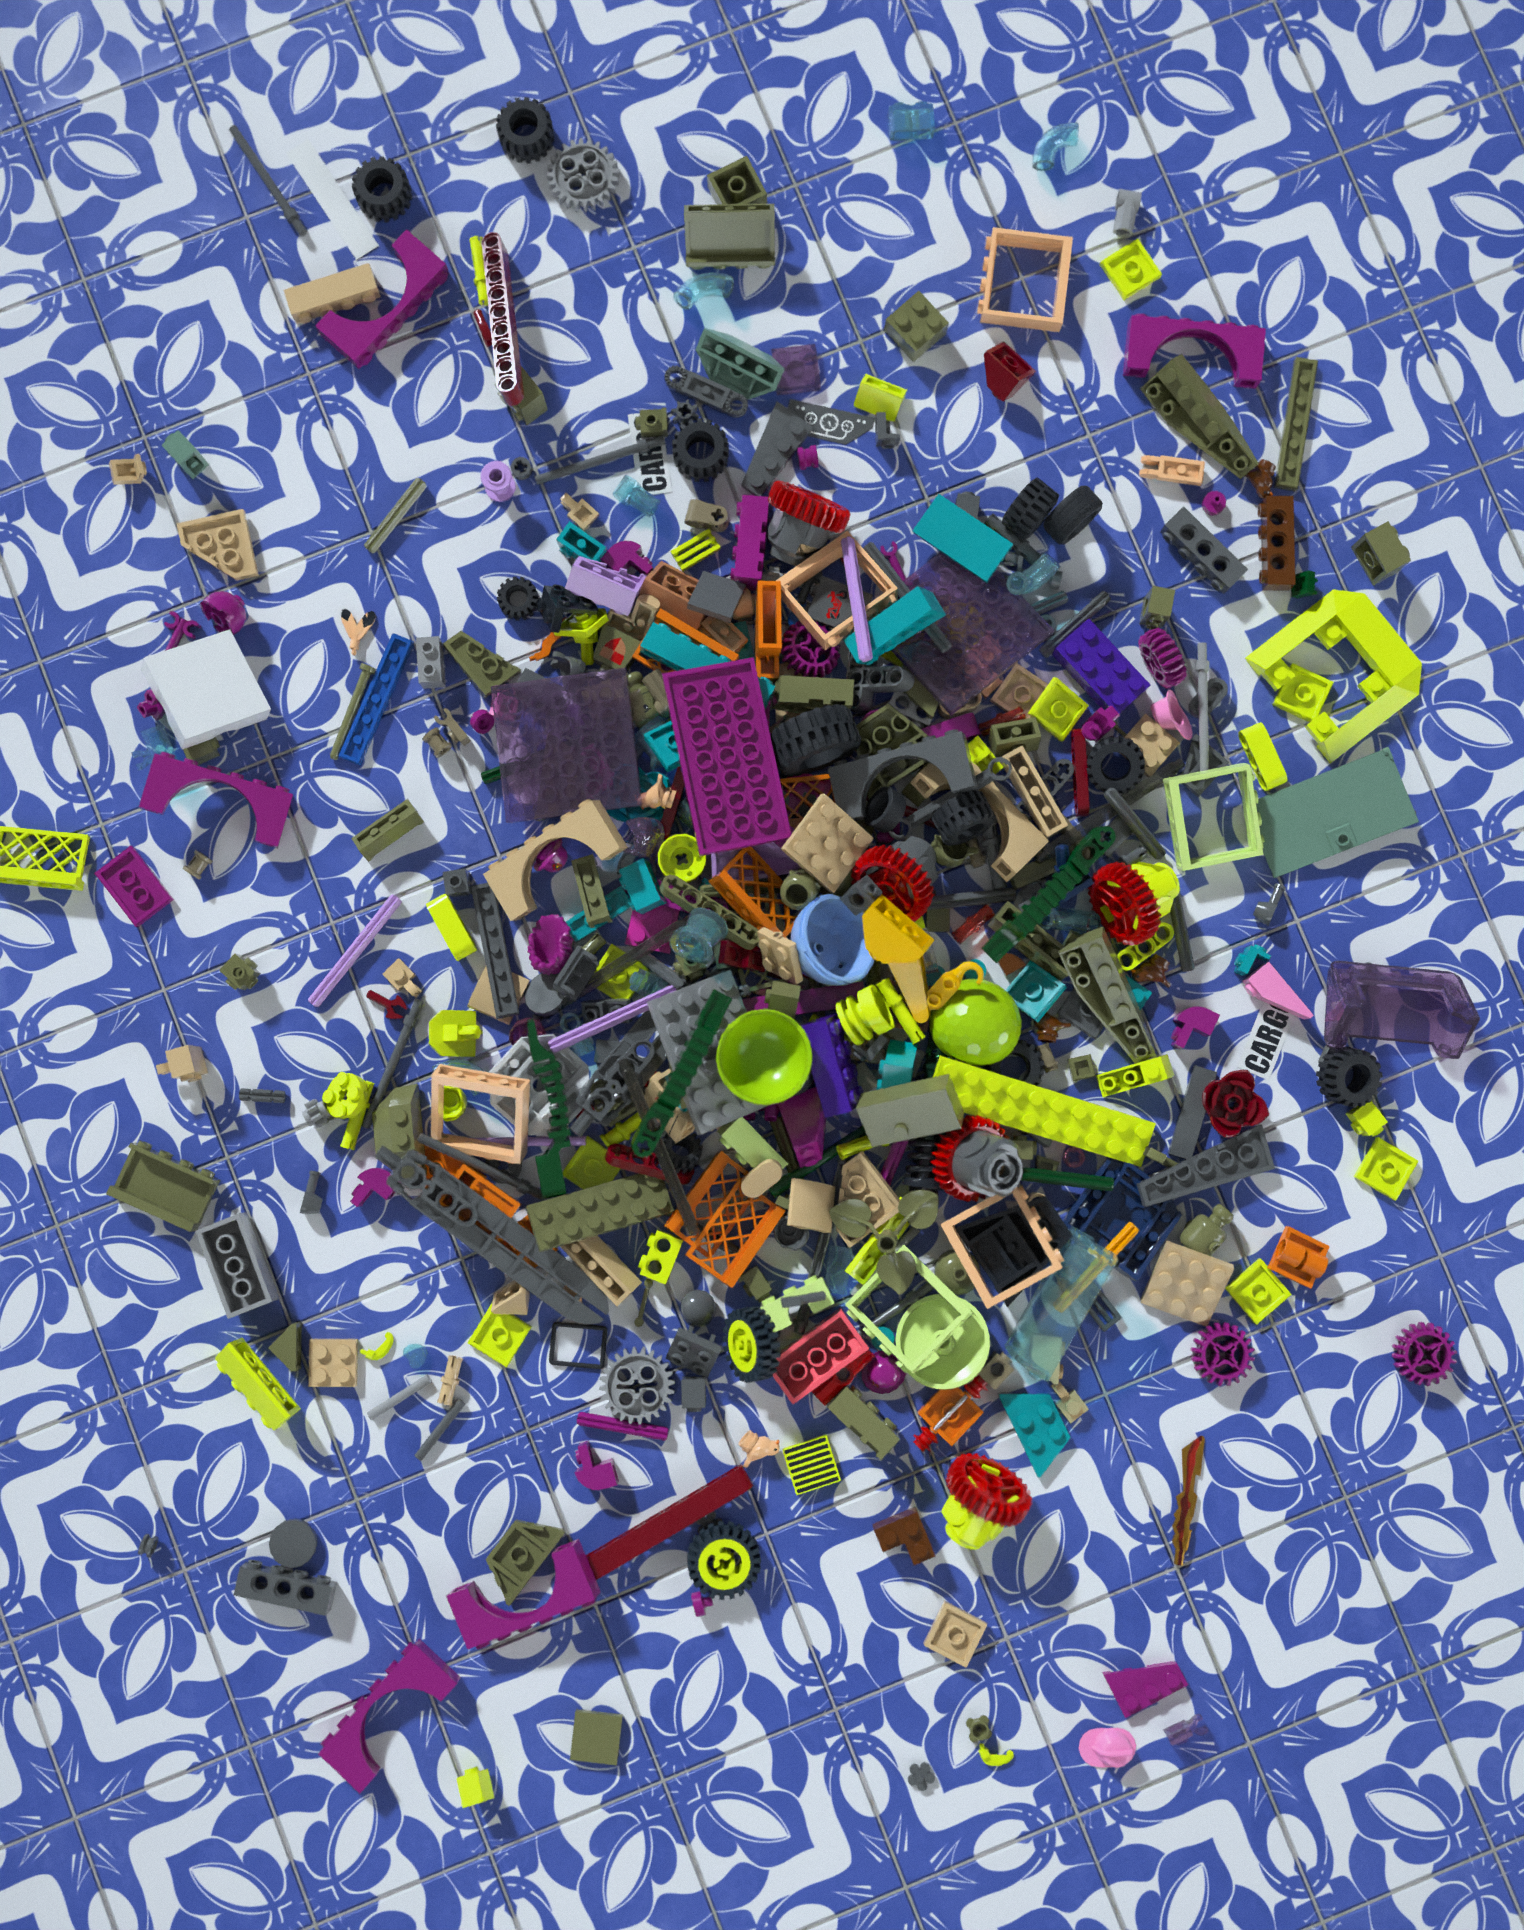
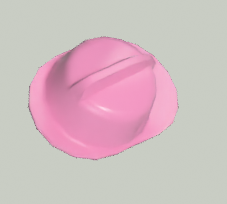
M1168 690L1165 698L1151 705L1150 709L1154 720L1161 728L1178 730L1186 740H1190L1193 734L1190 722L1179 705L1174 692Z
M1122 1728L1091 1729L1083 1734L1079 1742L1081 1757L1086 1763L1095 1767H1123L1132 1760L1136 1750L1135 1739L1130 1732Z

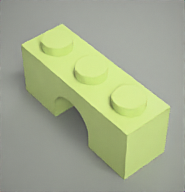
M814 1275L804 1280L805 1285L798 1289L794 1285L782 1291L784 1295L777 1299L773 1295L761 1301L763 1306L760 1309L766 1311L765 1315H770L769 1323L774 1322L776 1326L773 1332H777L793 1323L789 1315V1307L782 1308L780 1298L824 1291L826 1294L825 1300L807 1303L813 1314L835 1303L823 1276L817 1278Z

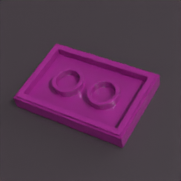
M132 845L95 872V875L135 927L142 925L174 900Z

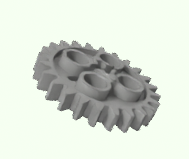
M582 138L579 139V144H575L571 140L570 147L563 143L564 151L556 149L557 157L551 156L552 164L547 166L548 172H550L547 174L548 181H550L548 184L553 196L558 197L560 204L566 201L567 209L573 204L576 212L580 206H583L585 212H587L588 206H591L595 211V204L597 203L603 207V199L610 201V193L615 194V186L619 185L617 178L619 177V169H617V161H613V153L608 154L607 146L600 149L599 141L593 146L590 138L587 144L583 143ZM588 160H594L593 163H586ZM566 167H574L572 170H565ZM595 180H601V181H602V182L599 183V184H594V183H593V181H595ZM577 186L581 187L577 191L571 190L572 188Z
M634 1346L632 1353H629L625 1348L623 1350L624 1356L615 1353L617 1361L609 1359L608 1364L611 1368L604 1367L602 1370L607 1376L600 1377V1381L604 1382L605 1385L600 1386L599 1390L606 1391L601 1400H609L605 1408L613 1406L612 1416L618 1412L621 1413L620 1421L627 1416L629 1417V1424L632 1423L634 1418H637L638 1423L641 1424L643 1417L648 1422H651V1414L658 1418L660 1416L658 1409L667 1410L664 1402H672V1399L667 1394H674L675 1392L674 1389L669 1387V1385L675 1384V1380L668 1378L673 1374V1370L666 1371L669 1362L663 1364L660 1362L663 1355H659L657 1358L653 1357L655 1350L646 1354V1348L643 1347L640 1353L637 1352V1348ZM646 1366L651 1367L654 1370V1376L651 1378L644 1377L642 1375V1368ZM623 1368L628 1369L631 1373V1378L628 1380L621 1379L618 1374L619 1370ZM636 1379L640 1384L658 1382L656 1386L643 1385L639 1391L634 1386L622 1389L616 1387L619 1384L632 1385ZM647 1390L654 1391L656 1399L652 1402L645 1400L644 1392ZM628 1392L632 1395L633 1401L628 1404L623 1403L620 1395Z

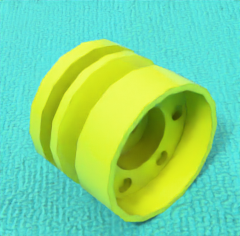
M676 834L667 838L662 843L658 852V865L665 877L667 875H675L690 883L702 874L706 865V855L699 856L695 837L688 834ZM683 854L687 855L686 860L688 863H682L681 866L678 865L676 857L678 855L683 856Z
M873 984L857 992L858 1001L850 995L846 997V1001L842 999L836 1002V1010L841 1025L852 1042L857 1046L863 1044L865 1039L869 1041L873 1038L872 1029L875 1033L881 1035L894 1028L891 1011L886 1006V1001L881 992Z

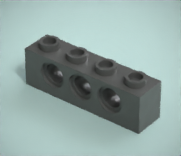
M1184 506L1160 531L1163 539L1167 543L1173 544L1178 549L1180 556L1195 565V570L1200 575H1205L1211 581L1212 587L1223 594L1248 571V568ZM1181 533H1188L1191 540H1185ZM1198 548H1203L1207 552V556L1200 555ZM1214 564L1221 565L1223 572L1217 571L1214 568Z
M249 1560L240 1566L234 1596L324 1616L331 1610L337 1582L331 1581L329 1576L318 1575L313 1577L303 1570L286 1571L285 1567L280 1565L268 1567L262 1565L263 1563L258 1560ZM259 1576L267 1579V1586L259 1583ZM282 1581L290 1584L291 1591H285L282 1588ZM304 1587H311L314 1591V1596H308L304 1591Z

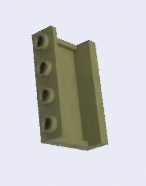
M774 203L684 205L686 267H691L694 270H700L704 267L724 269L726 266H735L738 269L757 266L758 268L765 269L775 265Z
M139 1140L138 1143H130L129 1148H131V1151L115 1185L109 1186L106 1195L189 1232L198 1230L220 1179L215 1178V1173L202 1168L200 1171L193 1168L194 1164L184 1159H181V1161L173 1159V1154L167 1151L160 1150L157 1152L151 1149L152 1145Z

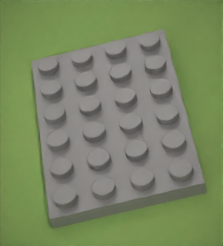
M731 970L647 1002L668 1060L674 1071L676 1061H679L681 1058L679 1056L681 1051L686 1049L684 1046L686 1040L690 1041L691 1039L688 1035L691 1030L696 1029L697 1026L694 1024L712 990L715 989L733 998L720 1023L718 1032L713 1038L712 1045H709L707 1049L709 1050L707 1055L703 1057V1062L696 1070L698 1072L696 1076H693L690 1087H687V1093L683 1097L697 1135L704 1134L769 1106L755 1105L741 1100L725 1086L718 1072L716 1054L720 1038L729 1024L739 1016L747 1013Z

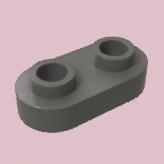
M1212 678L1207 682L1208 715L1227 694V684L1221 678ZM1212 687L1218 690L1217 694L1211 692ZM1197 693L1190 701L1188 709L1193 717L1199 719V710L1196 708V705L1199 704Z

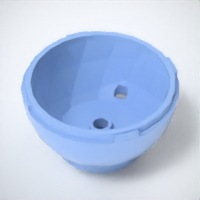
M826 894L815 898L802 909L794 921L790 940L796 943L802 974L819 983L830 986L852 984L864 978L874 963V959L865 948L862 921L864 912L862 911L855 916L840 900V896Z

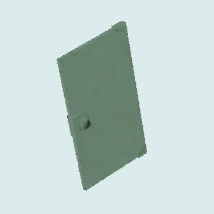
M1389 747L1261 797L1256 804L1257 812L1260 813L1262 825L1259 826L1260 835H1263L1265 840L1263 842V854L1273 878L1419 822Z

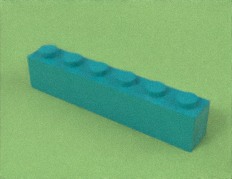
M653 622L640 644L641 653L675 671L732 661L724 655L719 657L711 653L712 650L705 645L700 644L698 646L692 643V640L684 634L677 635L671 632V628L663 623L658 625ZM761 676V678L758 677L764 709H766L776 686L772 685L773 682Z

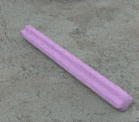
M847 536L841 540L858 656L859 660L867 662L872 660L873 655L855 541L850 536Z
M394 894L390 895L308 998V1001L313 1006L319 1007L400 906L402 903L400 898Z
M670 985L549 1040L550 1050L556 1053L649 1010L648 1001L674 992L676 988Z

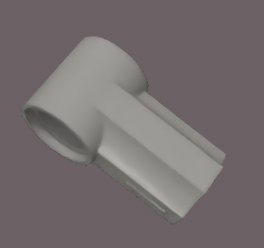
M1119 189L1115 204V210L1117 211L1113 227V233L1118 237L1132 236L1135 217L1141 202V192Z

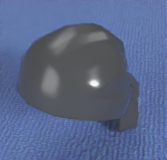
M554 651V660L551 661V667L560 669L566 691L574 692L582 688L588 677V669L585 662Z

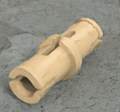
M453 1355L448 1356L445 1374L441 1377L442 1386L437 1400L438 1403L442 1404L444 1402V1405H452L455 1387L459 1385L460 1381L458 1375L463 1358H456Z

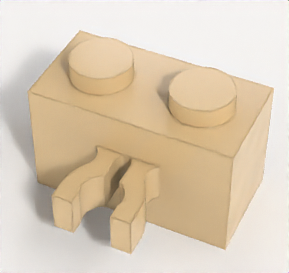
M185 1045L165 1051L168 1062L156 1065L159 1075L171 1073L173 1079H180L181 1082L198 1081L202 1079L201 1075L208 1073L202 1048L199 1046Z

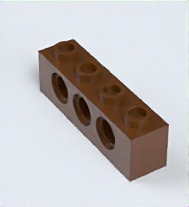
M1266 496L1261 504L1258 505L1257 511L1258 517H1261V526L1258 528V539H1261L1258 559L1262 561L1259 583H1262V591H1290L1295 585L1294 496ZM1271 518H1276L1280 525L1273 524ZM1271 540L1278 541L1280 547L1273 546ZM1272 562H1277L1280 565V570L1275 569L1272 566Z

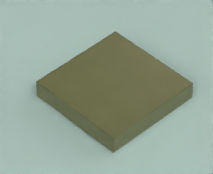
M576 1709L570 1760L617 1765L623 1714Z

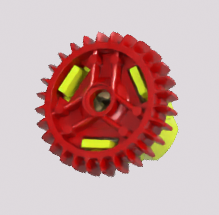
M1114 862L1103 866L1093 873L1091 879L1094 884L1088 887L1090 890L1087 894L1091 897L1089 902L1093 905L1091 910L1095 911V918H1098L1100 921L1099 925H1103L1105 931L1110 933V938L1116 937L1118 943L1122 942L1124 945L1129 944L1133 946L1150 939L1159 930L1158 926L1161 924L1159 919L1170 913L1173 900L1179 894L1180 884L1174 871L1164 863L1153 865L1137 862L1132 865H1125L1124 862Z
M971 1453L961 1454V1456L954 1460L946 1475L945 1481L947 1488L950 1490V1495L941 1512L947 1521L945 1530L948 1536L958 1545L976 1550L988 1541L994 1540L1002 1532L1005 1525L1011 1527L1021 1523L1030 1510L1032 1496L1030 1495V1490L1027 1489V1484L1022 1483L1023 1479L1018 1478L1016 1472H1011L1009 1467L1001 1465V1462L997 1463L993 1458L988 1459L985 1455L980 1457L977 1453L974 1455Z

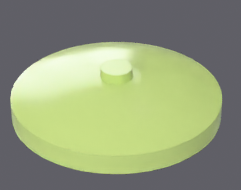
M940 1294L930 1295L918 1300L907 1309L899 1322L896 1332V1347L913 1363L960 1314ZM960 1297L958 1298L973 1314L914 1374L910 1370L907 1372L913 1379L924 1386L939 1390L961 1387L973 1380L983 1369L990 1350V1336L986 1322L971 1303Z

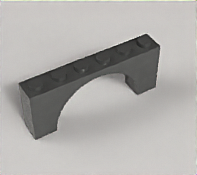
M958 729L945 732V736L925 737L922 739V742L917 744L906 742L895 750L885 748L877 751V755L869 756V754H863L855 757V761L848 763L847 760L835 762L833 767L828 768L835 803L854 821L866 819V799L873 780L888 765L904 759H920L937 766L945 775L954 794L978 789L966 735L962 731L958 732Z

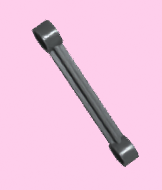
M1003 757L991 760L988 769L975 776L978 789L971 791H978L995 780L1004 781L1008 779L1012 774V764L1010 761ZM1003 762L1005 765L1008 764V774L1005 777L1004 775H995L992 772L994 763ZM949 791L906 818L902 817L900 822L909 826L906 836L896 835L893 829L889 831V834L896 840H904L911 836L914 828L931 819L933 814L944 803L963 793L954 794L952 791Z

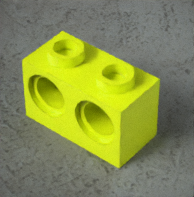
M659 1229L656 1234L651 1232L647 1242V1246L650 1247L647 1256L642 1255L638 1268H641L640 1275L666 1285L684 1240ZM665 1238L669 1240L671 1247L668 1251H661L658 1248V1241ZM656 1260L661 1263L662 1270L659 1273H653L649 1269L651 1261Z

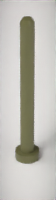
M361 663L359 667L362 672L332 747L331 759L337 760L339 758L338 755L346 740L370 674H375L376 669L369 665Z

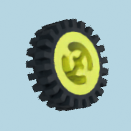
M759 1306L733 1310L732 1313L727 1315L728 1318L724 1322L726 1326L723 1327V1332L726 1336H722V1341L727 1344V1346H723L724 1352L728 1351L729 1354L726 1356V1360L731 1361L729 1367L731 1370H735L734 1375L739 1377L740 1381H745V1383L771 1378L777 1371L775 1367L779 1366V1361L776 1358H780V1352L776 1351V1348L780 1347V1342L775 1340L776 1337H779L778 1332H773V1329L776 1327L774 1322L769 1323L770 1315H765L766 1311L760 1309Z
M718 1521L717 1526L711 1523L708 1524V1529L705 1530L704 1527L700 1529V1534H695L693 1543L689 1544V1552H687L689 1577L693 1580L694 1586L696 1588L700 1587V1592L704 1595L708 1592L709 1597L713 1599L715 1595L719 1596V1600H725V1596L728 1595L730 1599H735L734 1594L736 1593L742 1596L745 1588L749 1591L752 1588V1582L756 1583L758 1579L757 1573H760L761 1570L760 1551L755 1537L751 1536V1532L748 1529L744 1531L742 1525L738 1524L736 1527L734 1522L728 1521V1525H724L723 1521ZM731 1548L741 1557L737 1566H735L734 1553H731ZM710 1555H713L714 1568L717 1567V1572L713 1571L707 1564Z

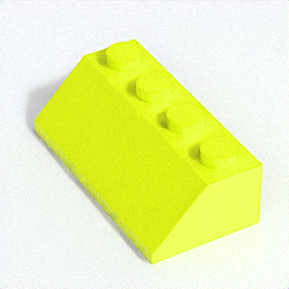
M243 1337L228 1343L214 1358L218 1362L216 1364L218 1369L223 1374H228L232 1379V1386L246 1396L247 1404L252 1410L259 1412L262 1416L261 1421L267 1428H272L275 1431L301 1410Z

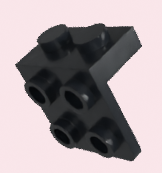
M557 584L552 586L544 585L542 597L538 599L537 609L541 613L544 623L547 624L550 632L559 633L564 612L591 615L598 613V608L592 600L583 596H576L570 590Z

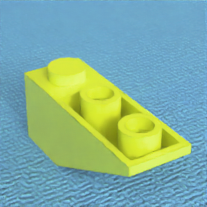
M1166 1054L1098 1074L1096 1078L1102 1097L1163 1081L1175 1075L1169 1056Z

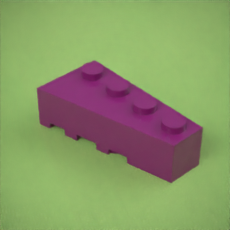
M742 495V502H737L736 516H740V522L735 524L734 538H738L737 546H733L732 560L736 561L735 568H731L730 580L746 584V588L750 591H757V582L762 581L769 502L768 497Z

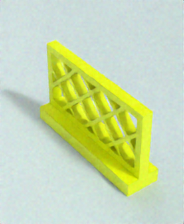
M0 826V857L7 853L12 860L5 866H0V883L83 891L84 882L82 877L90 836L86 834ZM4 833H11L16 838L7 846L2 843ZM30 835L36 836L39 841L30 848H27L22 842ZM52 838H58L61 844L50 851L45 843ZM74 840H82L81 848L74 853L67 846ZM20 843L25 851L14 858L9 850ZM43 845L48 853L39 860H36L32 852ZM63 848H66L70 856L59 863L54 855ZM29 855L35 863L28 868H21L18 862ZM52 857L57 865L49 871L44 870L41 864ZM72 860H75L78 864L76 873L66 872L63 867Z

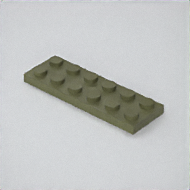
M635 1174L526 1206L539 1252L674 1212L664 1180L643 1174Z

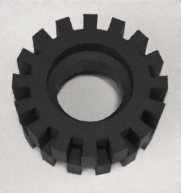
M514 576L513 580L508 578L505 584L501 583V589L497 591V601L503 614L507 615L510 619L515 618L516 621H520V618L526 620L529 615L532 617L534 615L533 611H537L539 599L538 592L532 582L525 580L524 577L518 579L517 576ZM522 591L527 595V600L522 606L517 607L510 603V596L513 592Z
M666 1133L658 1150V1153H660L659 1160H663L662 1165L666 1166L668 1164L667 1169L669 1171L675 1168V1173H679L680 1169H682V1173H687L688 1169L692 1171L694 1166H697L702 1155L703 1145H700V1138L695 1139L697 1135L693 1133L675 1143ZM682 1146L688 1150L689 1155L680 1156L672 1150V1147Z

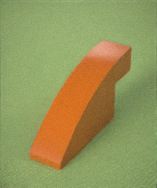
M758 581L755 622V667L759 678L763 676L775 683L779 679V654L782 649L781 581Z

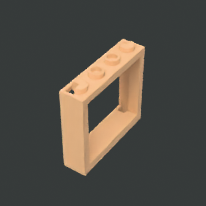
M993 227L991 237L987 236L985 250H989L988 257H984L982 271H986V278L981 279L980 292L984 293L983 300H979L977 314H981L980 323L1060 332L1064 318L1073 237ZM997 245L1060 253L1052 317L989 310Z
M848 531L776 580L781 581L782 601L824 650L837 646L842 641V638L849 633L855 632L853 617H849L825 634L790 592L843 556L841 540L847 536L853 538ZM854 539L858 564L883 592L882 595L865 606L867 621H870L880 611L897 601L898 588Z
M439 1064L432 1074L431 1138L469 1156L484 1157L487 1160L506 1161L510 1164H521L528 1148L530 1080ZM444 1085L516 1098L514 1146L443 1133Z
M1017 1186L1011 1194L1014 1195L1052 1265L994 1297L954 1225L1005 1197L999 1195L991 1196L940 1224L987 1309L1063 1268L1061 1263L1064 1262V1259L1058 1248L1053 1250L1049 1242L1053 1239L1046 1227L1041 1229L1037 1222L1041 1218L1034 1206L1031 1208L1028 1206L1026 1199L1029 1197L1023 1186Z

